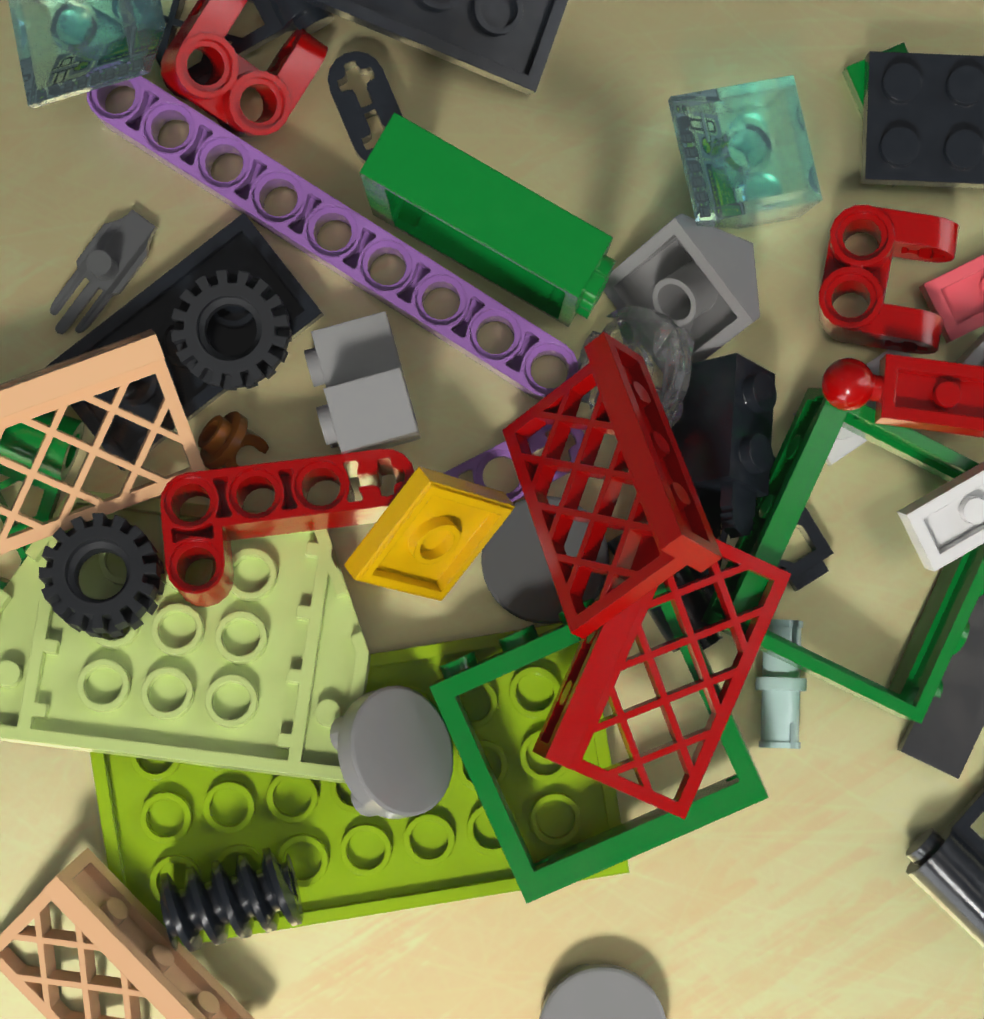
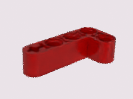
M376 449L188 472L178 475L166 484L161 493L160 502L165 565L168 578L187 602L203 607L218 604L228 596L233 587L232 540L376 523L413 475L412 463L404 454L394 449ZM394 475L397 482L394 485V494L382 496L379 488L382 486V476ZM358 477L361 487L358 488L362 496L361 501H355L350 478ZM333 481L340 486V492L333 502L320 506L307 501L308 493L316 483ZM263 488L275 492V500L265 512L255 514L243 510L244 501L252 491ZM196 496L210 499L209 509L201 519L189 522L179 518L180 509L188 499ZM204 558L216 562L215 573L207 583L199 586L186 583V571L194 561Z

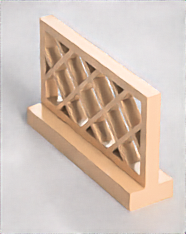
M152 329L0 384V439L6 428L19 423L46 433L30 467L0 454V464L26 475L12 507L9 508L0 504V514L7 517L0 531V555L50 537L60 527L64 531L74 528L71 520L81 516L86 522L92 521V513L108 515L159 496L166 484L174 477L188 472L206 470L164 360L165 357L158 338ZM155 374L164 398L153 421L119 407L129 383ZM117 388L111 403L95 396ZM85 400L107 410L92 444L57 429L68 405ZM168 409L177 432L161 426ZM56 410L50 425L34 419ZM115 414L149 429L134 462L100 448ZM157 433L182 444L190 465L189 468L162 476L142 467ZM53 437L88 452L73 485L38 471ZM96 456L129 470L119 494L102 499L81 489ZM138 475L152 480L149 483L132 489ZM34 479L68 493L58 517L42 522L19 512ZM76 498L91 503L71 511ZM14 521L29 526L26 529L8 535Z
M89 848L84 850L57 874L24 911L0 934V971L46 1019H141L139 997L146 998L166 1019H254L179 941L177 950H174L166 927ZM51 902L75 925V931L52 929L49 908ZM34 920L35 926H28ZM13 940L37 943L40 967L26 965L8 945ZM54 945L78 949L80 972L56 969ZM94 950L101 951L120 971L121 978L96 974ZM58 986L82 989L84 1012L71 1011L60 1000ZM98 991L122 994L125 1018L101 1015Z

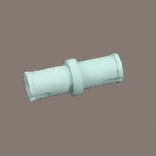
M771 620L767 630L801 646L803 621ZM765 652L762 655V677H756L755 690H762L761 741H759V748L800 749V692L807 691V679L800 678V669Z

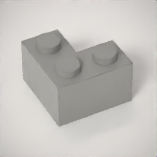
M386 311L311 331L315 347L304 350L314 387L326 385V388L323 389L327 404L316 407L327 445L330 444L331 448L339 446L341 453L344 454L386 449L421 439Z

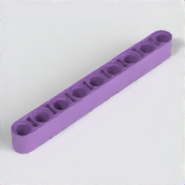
M120 66L101 73H95L94 77H91L94 79L90 87L91 90L86 89L88 90L87 102L93 113L109 130L242 214L245 213L254 222L532 398L540 401L556 389L544 388L534 381L531 375V366L537 358L544 355L558 357L566 366V380L578 372L576 356L566 344L141 75L135 74L133 71L132 75L129 76L130 78L125 77L121 79L124 71L122 67L124 66ZM121 69L118 80H116L117 82L107 83L111 72ZM107 74L104 86L94 87L97 77ZM120 86L133 88L135 90V99L127 111L116 114L106 111L105 101L113 89ZM172 120L187 122L189 124V134L181 145L175 148H166L159 145L158 134L167 122ZM233 153L243 158V168L236 179L229 182H219L212 178L211 168L219 156ZM278 187H288L297 193L295 208L284 216H273L264 210L266 196ZM330 221H342L351 227L352 235L348 244L337 251L323 249L317 243V235L320 228ZM384 254L396 255L406 264L403 277L392 285L379 284L370 276L373 262ZM447 288L458 295L460 305L458 311L452 317L435 319L425 312L423 303L426 296L432 290ZM499 321L511 329L514 341L507 351L500 354H491L479 346L477 335L485 324Z

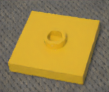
M419 466L351 554L344 566L354 580L442 601L511 514L515 505L505 492Z

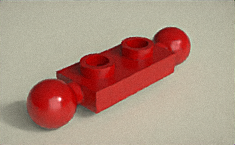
M885 354L880 360L879 375L873 374L870 368L860 360L843 358L833 362L826 369L822 377L823 395L837 409L852 411L861 408L868 401H877L875 424L984 438V366Z

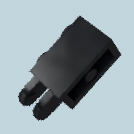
M738 353L675 367L671 429L716 539L721 536L720 530H724L730 539L751 535V531L754 530L753 524H755L753 517L756 514V498L769 495L770 468L773 463V450L771 447L773 408L777 399L775 374Z

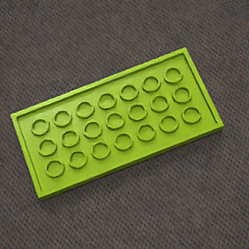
M562 623L537 626L535 629L538 635L562 625ZM518 630L370 654L371 661L366 693L387 686L408 687L425 696L441 714L429 688L435 681L443 678L439 666L472 651H475L479 661L502 652L498 640ZM580 641L459 695L534 862L622 824L616 789L532 752ZM606 728L593 734L583 757V760L603 769L612 765ZM452 737L453 772L444 796L429 811L402 819H388L378 815L371 817L361 815L352 804L351 791L346 783L90 752L108 869L164 926L165 923L160 904L161 874L169 873L177 888H184L187 867L193 866L202 881L208 882L210 881L212 861L219 860L227 874L232 876L235 875L237 855L239 854L246 856L254 870L260 869L262 850L268 847L279 863L286 862L287 853L289 854L298 882L304 916L302 924L291 926L280 910L277 930L521 891ZM628 860L582 880L630 873ZM255 917L252 935L265 933L266 931ZM229 923L227 939L239 937ZM204 931L203 943L210 942L211 940Z

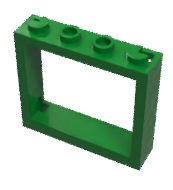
M394 112L359 172L373 215L567 327L570 326L576 314L588 319L605 290L609 276L616 263L614 259L607 256L613 237Z
M808 388L770 469L769 495L758 497L756 500V514L753 517L755 522L753 524L754 530L751 531V535L739 537L735 548L778 567L841 427L948 482L979 465V463L911 428L875 424L876 410L867 405L852 411L840 410L827 401L823 395L822 388ZM984 543L943 567L889 688L871 681L767 630L759 650L895 716L922 724L933 697H941L943 692L942 677L952 655L959 652L965 644L970 630L968 620L978 598L984 594ZM728 561V563H727V565H726L725 568L730 567V566L735 565V564H733V563H731V562ZM748 570L724 579L736 614L758 606L769 581L768 579ZM714 591L701 619V622L707 625L725 619L716 591ZM752 619L740 623L744 635ZM729 628L722 630V632L732 636Z
M664 582L658 585L654 596L666 592ZM593 598L583 601L585 609L595 602ZM670 601L648 609L649 611L661 606L674 637L683 636ZM563 611L558 613L562 625L538 635L534 624L499 639L498 642L502 652L479 661L475 651H472L439 666L443 678L429 686L526 904L769 798L766 787L731 712L720 739L736 774L698 790L685 820L657 808L534 862L459 695L581 641L582 638L570 632ZM697 640L710 675L714 674L701 643ZM687 645L680 647V651L694 681L699 680ZM719 683L714 684L717 696H719L721 688ZM703 689L699 690V693L710 715L711 710L705 697Z

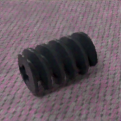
M269 847L262 850L261 867L254 870L244 854L237 855L235 875L232 876L227 874L219 860L212 861L210 881L208 882L202 881L193 866L187 867L185 886L179 889L169 873L161 874V910L170 943L175 951L178 948L179 938L190 952L201 949L204 931L215 945L226 943L229 923L240 939L251 937L255 917L266 933L276 931L280 910L291 926L300 925L303 922L304 916L300 891L293 863L288 853L286 862L279 863Z

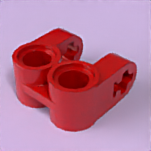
M198 0L165 50L161 60V75L166 87L175 96L184 100H190L217 119L224 129L237 137L264 136L278 131L286 123L289 115L319 70L328 52V47L304 29L296 30L283 44L268 69L261 71L238 55L225 39L247 0ZM194 50L203 52L209 58L212 66L211 76L204 85L196 83L190 77L187 70V60ZM247 87L255 89L263 100V111L255 122L248 120L240 108V98Z
M854 205L843 210L835 218L830 230V241L819 291V321L824 331L832 339L842 343L914 354L936 353L939 349L943 318L926 310L885 304V294L893 257L934 263L952 261L955 258L959 225L943 217L871 205ZM856 233H867L878 241L879 247L871 254L859 256L851 253L844 243L850 236ZM854 293L866 300L868 309L862 315L847 318L840 315L834 309L833 303L841 295Z

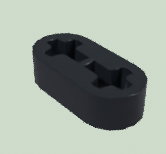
M353 51L344 53L334 61L329 70L328 84L331 96L355 153L364 164L373 148L366 150L364 144L372 139L371 130L366 119L377 115L384 130L394 112L401 116L402 113L383 68L377 59L368 53ZM357 67L362 76L372 73L375 77L367 83V91L372 104L361 108L353 90L342 92L339 88L348 82L346 71L351 68Z

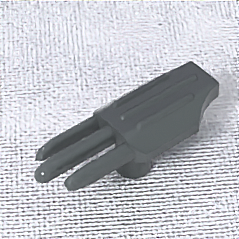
M132 209L123 218L105 223L77 259V270L51 305L50 313L57 315L83 279L87 278L89 280V283L56 325L55 330L57 333H66L99 289L103 290V292L76 326L75 331L77 333L87 330L110 299L115 295L121 294L148 258L152 238L158 229L156 226Z

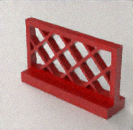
M605 332L601 333L584 347L589 359L587 365L502 430L570 632L582 639L586 638L686 565L702 573L722 558L644 358ZM597 386L599 396L591 418L576 417L583 396ZM546 424L552 425L542 455H532L527 439ZM571 428L586 430L575 462L560 460ZM604 434L615 435L618 441L608 469L593 466ZM556 471L570 473L559 506L549 504L547 494ZM589 477L604 480L593 513L577 510ZM623 483L634 485L637 492L627 520L611 517ZM573 520L588 523L577 557L568 556L564 548ZM607 528L623 531L611 565L595 562ZM642 535L654 537L660 556L639 571L631 570L630 568ZM591 572L607 575L600 598L585 609L582 597Z
M642 535L630 568L631 570L639 571L660 556L654 537ZM716 538L715 540L722 559L735 565L720 570L719 564L716 562L707 568L710 575L677 587L672 575L664 581L666 592L654 596L658 588L657 586L586 638L581 639L532 752L552 762L574 770L684 820L791 576V573ZM746 570L768 579L769 581L758 606L736 614L724 579ZM713 584L725 619L693 631L681 596ZM670 601L683 636L650 648L641 624L648 609ZM752 619L744 635L740 623ZM729 628L738 651L731 667L710 675L697 640ZM634 640H636L640 653L627 658ZM687 645L699 680L666 692L654 658ZM644 662L656 697L623 710L614 687L622 670ZM725 680L719 696H717L714 684ZM703 689L711 710L706 726L682 736L670 702ZM607 702H609L613 714L600 719ZM660 707L672 741L639 754L627 719ZM617 724L629 758L604 769L583 760L593 734ZM698 742L691 758L687 746ZM677 751L685 774L674 799H671L653 791L643 764ZM634 769L639 784L618 774Z

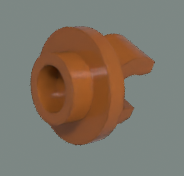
M237 411L230 412L224 417L221 415L213 417L203 428L198 438V447L201 448L200 456L204 466L209 470L220 467L239 466L236 463V455L244 446H253L264 454L268 451L269 446L263 438L247 429V418Z

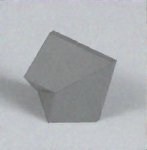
M682 213L674 217L616 267L609 276L604 290L605 294L673 383L675 367L706 360L760 317L753 243L711 225L698 223L696 219Z

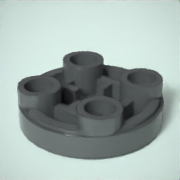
M547 496L549 504L559 506L561 498ZM526 499L514 504L515 508L482 549L481 564L484 580L494 599L510 614L533 623L561 622L558 613L563 611ZM578 506V509H577V510H581V511L587 512V511L584 510L582 507ZM573 520L564 545L568 556L577 557L588 523ZM604 536L595 562L609 565V551ZM591 572L582 597L583 601L593 598L595 601L605 584L607 575Z

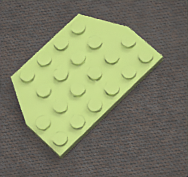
M86 491L102 499H106L111 496L117 495L110 493ZM68 494L53 513V518L59 516ZM76 498L71 511L91 503ZM151 498L106 515L108 519H114L115 515L123 517L130 525H136L141 529L158 551L157 555L163 562L165 571L164 574H161V580L165 584L163 595H156L154 601L158 607L154 614L151 615L146 612L140 618L144 623L136 630L128 626L122 629L123 636L114 638L108 633H102V638L89 636L82 630L78 632L52 610L53 607L45 600L41 589L45 588V584L39 579V567H46L47 561L42 557L45 546L54 548L58 542L53 535L30 545L25 552L27 555L26 559L3 590L0 589V741L346 783L340 769L338 751L331 743L330 729L334 720L339 716L345 715L351 704L366 693L371 655L328 529L232 540L233 587L228 596L220 603L203 607L187 602L168 578L164 554L161 499ZM185 502L180 509L179 518L189 522L199 520L206 515L210 505ZM243 509V510H245V511H247V512H249V513H255V514H258V513L263 512V511H255V510H246V509ZM105 552L95 554L86 560L79 573V585L83 594L92 599L99 600L107 599L117 594L123 587L127 576V569L123 559L116 554ZM204 558L194 561L186 571V583L195 586L207 583L215 573L216 562Z

